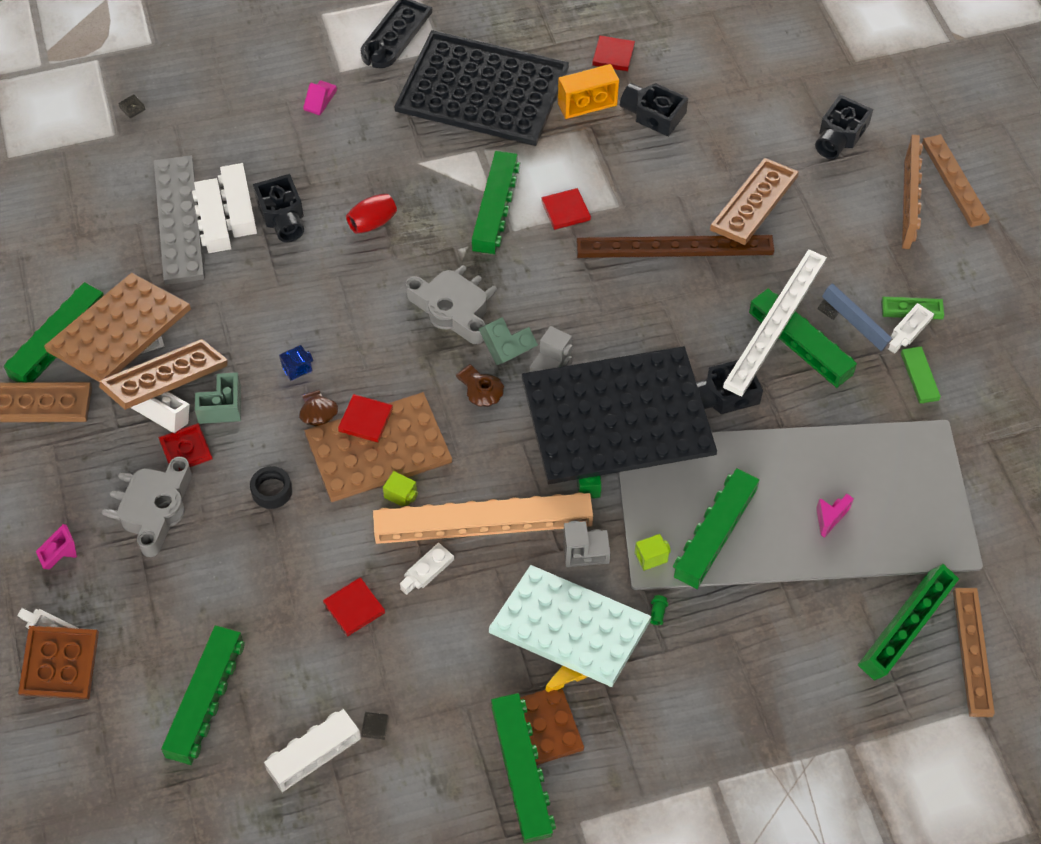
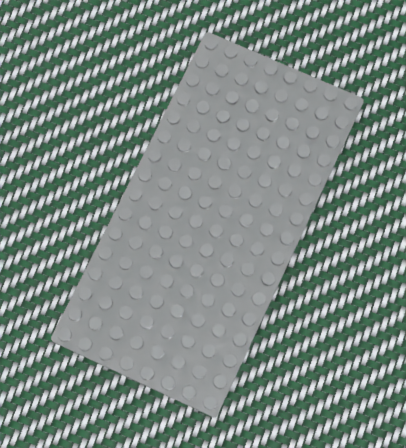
M948 420L712 432L717 448V455L619 472L630 581L633 590L691 587L674 578V562L678 556L682 557L685 553L683 549L689 539L693 540L696 526L699 522H704V514L709 506L713 507L717 492L719 490L723 491L725 479L728 474L732 475L736 468L760 479L758 489L699 587L928 574L930 570L941 564H944L952 572L980 571L983 567L951 426ZM846 494L854 498L851 509L824 538L820 532L816 510L819 499H823L832 506L838 498L842 499ZM661 534L663 540L669 543L671 549L668 562L643 571L635 555L636 542Z

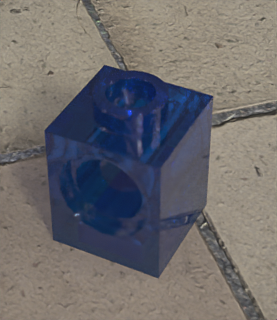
M302 345L279 355L281 367L290 381L313 371L311 362H313L312 355L309 351H305Z

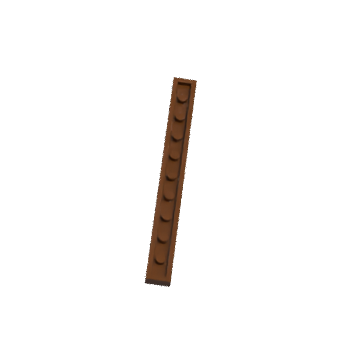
M753 235L746 245L724 236L577 238V258L774 255L773 235Z

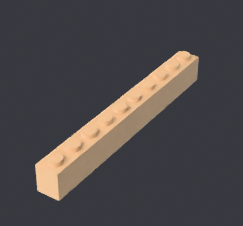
M578 492L573 495L555 494L548 497L533 496L523 499L510 498L509 500L491 499L485 502L468 501L460 504L446 503L435 506L427 504L422 507L404 506L397 509L381 508L373 510L374 535L376 544L564 529V523L575 520L580 522L586 521L587 527H591L593 525L590 493Z

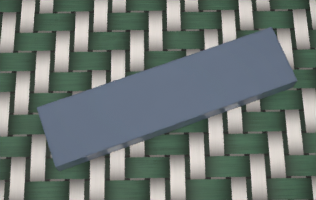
M834 284L827 287L822 297L882 351L891 341L892 337Z

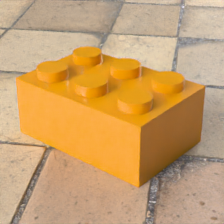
M612 65L600 66L559 77L558 105L565 119L617 106L619 78Z

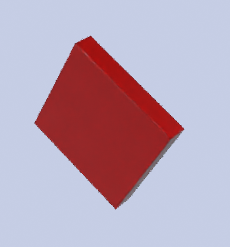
M599 36L592 66L600 67L611 64L613 69L628 71L635 41Z
M578 188L541 197V202L554 230L591 220L590 213Z
M353 394L339 424L338 431L378 443L392 413L393 405Z
M199 423L180 429L176 433L172 432L158 437L168 464L175 457L186 458L189 467L213 459Z
M361 577L323 600V604L347 637L385 614V609Z

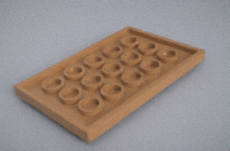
M130 273L44 345L46 352L100 382V380L119 373L189 312L191 307L186 301Z
M424 392L388 403L393 405V410L378 443L339 432L338 427L342 418L304 430L331 503L383 486L393 471L405 477H410L452 463V457Z

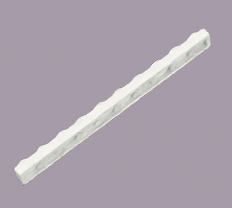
M808 249L724 382L723 388L741 397L743 396L820 272L827 257Z

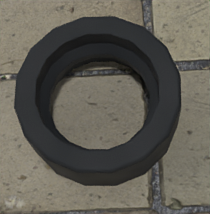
M267 466L254 473L250 480V490L254 501L260 507L275 509L289 501L292 495V484L288 473L282 468ZM269 479H277L284 484L283 490L273 496L262 495L258 489L260 484Z

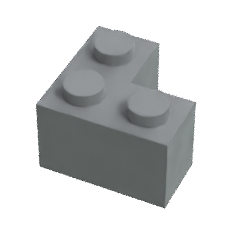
M550 326L540 340V353L531 364L529 372L571 365L573 357H571L573 350L572 336Z
M575 520L564 523L563 549L566 567L610 563L607 530L594 529L587 532L586 521L580 522Z

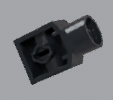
M630 83L625 88L620 100V107L636 114L637 123L668 137L687 113L688 97L657 83L646 88Z
M839 94L822 118L819 132L820 137L815 143L817 152L827 159H835L844 148H853L869 126L873 109Z
M286 174L253 184L255 198L266 227L274 228L278 239L282 242H292L299 239L304 233V227L300 220L304 217L302 202L291 175Z
M738 360L709 367L707 379L696 382L704 409L714 408L720 414L759 405L763 389L757 376L755 375L741 397L723 388L724 382Z

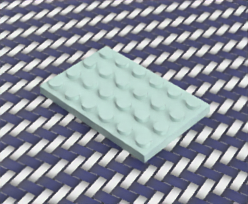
M530 565L490 625L489 633L612 687L649 625L651 616Z

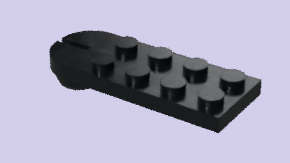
M397 0L362 45L360 50L362 61L368 66L372 63L373 68L381 69L391 66L432 14V7L414 0Z

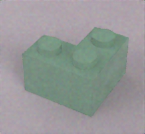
M503 317L478 328L496 365L502 364L538 345L530 327L511 335Z
M238 372L217 374L216 391L195 393V413L199 424L241 421V384Z

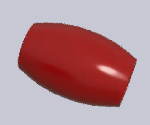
M389 194L374 195L356 204L347 213L346 220L354 233L369 232L387 223L396 214L397 207Z

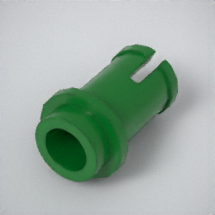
M656 595L651 600L653 606L650 623L659 626L663 625L665 608L668 607L669 603L666 597Z

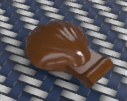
M471 364L456 374L458 380L467 386V397H469V401L479 407H489L497 404L503 396L504 385L501 380L493 375L480 374Z
M320 390L302 395L305 404H303L300 410L299 418L305 424L316 427L328 423L337 415V403L322 397Z

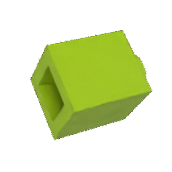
M393 471L383 486L384 498L401 507L408 506L410 502L413 503L418 495L416 481Z
M661 534L636 542L635 555L643 571L668 562L671 549L669 543L663 540Z

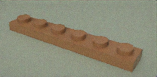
M942 135L924 138L922 142L924 148L969 226L975 227L987 224L990 217Z
M955 588L953 595L969 717H993L995 712L978 589Z

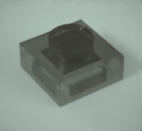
M134 94L118 103L120 109L129 118L146 110L144 104Z
M825 299L817 308L833 320L839 314Z
M365 712L362 737L385 740L389 720L388 714Z

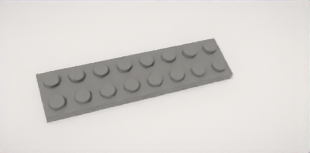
M192 155L154 160L164 283L167 285L203 280L205 277L202 246L197 221L199 216L196 215L195 205H197V202H194L192 191L195 190Z

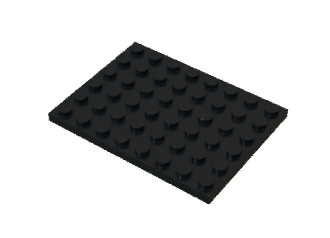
M431 30L394 109L395 112L536 146L558 95L559 77L566 76L569 62Z
M685 346L522 373V381L548 485L717 455V448Z

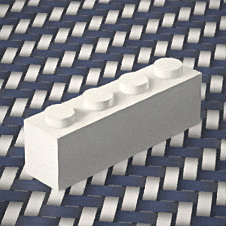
M243 163L220 167L221 175H218L220 187L224 186V189L221 190L222 200L227 201V204H223L226 216H230V219H226L228 231H233L234 238L257 234Z
M217 178L194 182L195 190L192 191L194 202H198V205H195L196 215L201 216V219L197 221L199 230L204 232V234L200 235L202 246H207L208 253L230 250L231 244Z
M169 392L131 407L173 433L186 426L189 421L190 404Z
M344 709L340 712H334L322 724L311 727L307 734L301 738H295L290 741L287 747L280 752L272 753L264 762L266 770L281 792H284L361 739L360 731Z

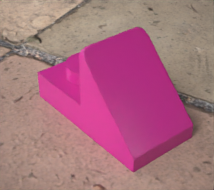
M321 80L318 84L310 83L303 109L320 116L337 92V86Z
M846 494L842 499L838 498L832 506L823 499H819L816 510L820 532L824 538L851 509L854 498Z
M63 524L36 550L43 569L50 570L63 556L77 557L74 540L67 525Z

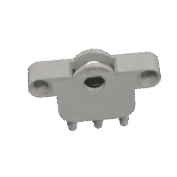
M464 265L455 271L446 270L441 272L430 283L417 276L407 279L406 294L408 300L428 313L430 321L435 327L446 330L451 329L472 344H481L484 341L478 328L485 325L481 318L487 311V300L497 291L496 286H491L484 292L477 287L482 280L481 276L477 275L471 281L462 276L467 269Z
M175 457L170 461L166 472L144 468L135 472L134 475L119 473V479L130 483L126 492L111 491L110 493L111 497L122 500L118 511L112 509L102 510V515L120 520L126 531L138 534L137 541L142 554L146 557H154L160 552L170 527L177 524L184 516L185 508L182 498L192 477L188 461L184 457ZM170 504L167 508H160L163 505Z

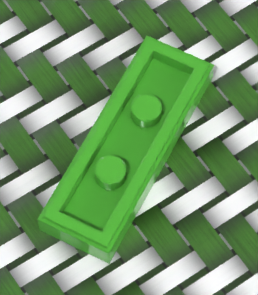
M882 297V317L904 318L918 303L934 313L933 319H943V299Z
M922 346L902 349L901 356L919 404L939 401L941 396Z

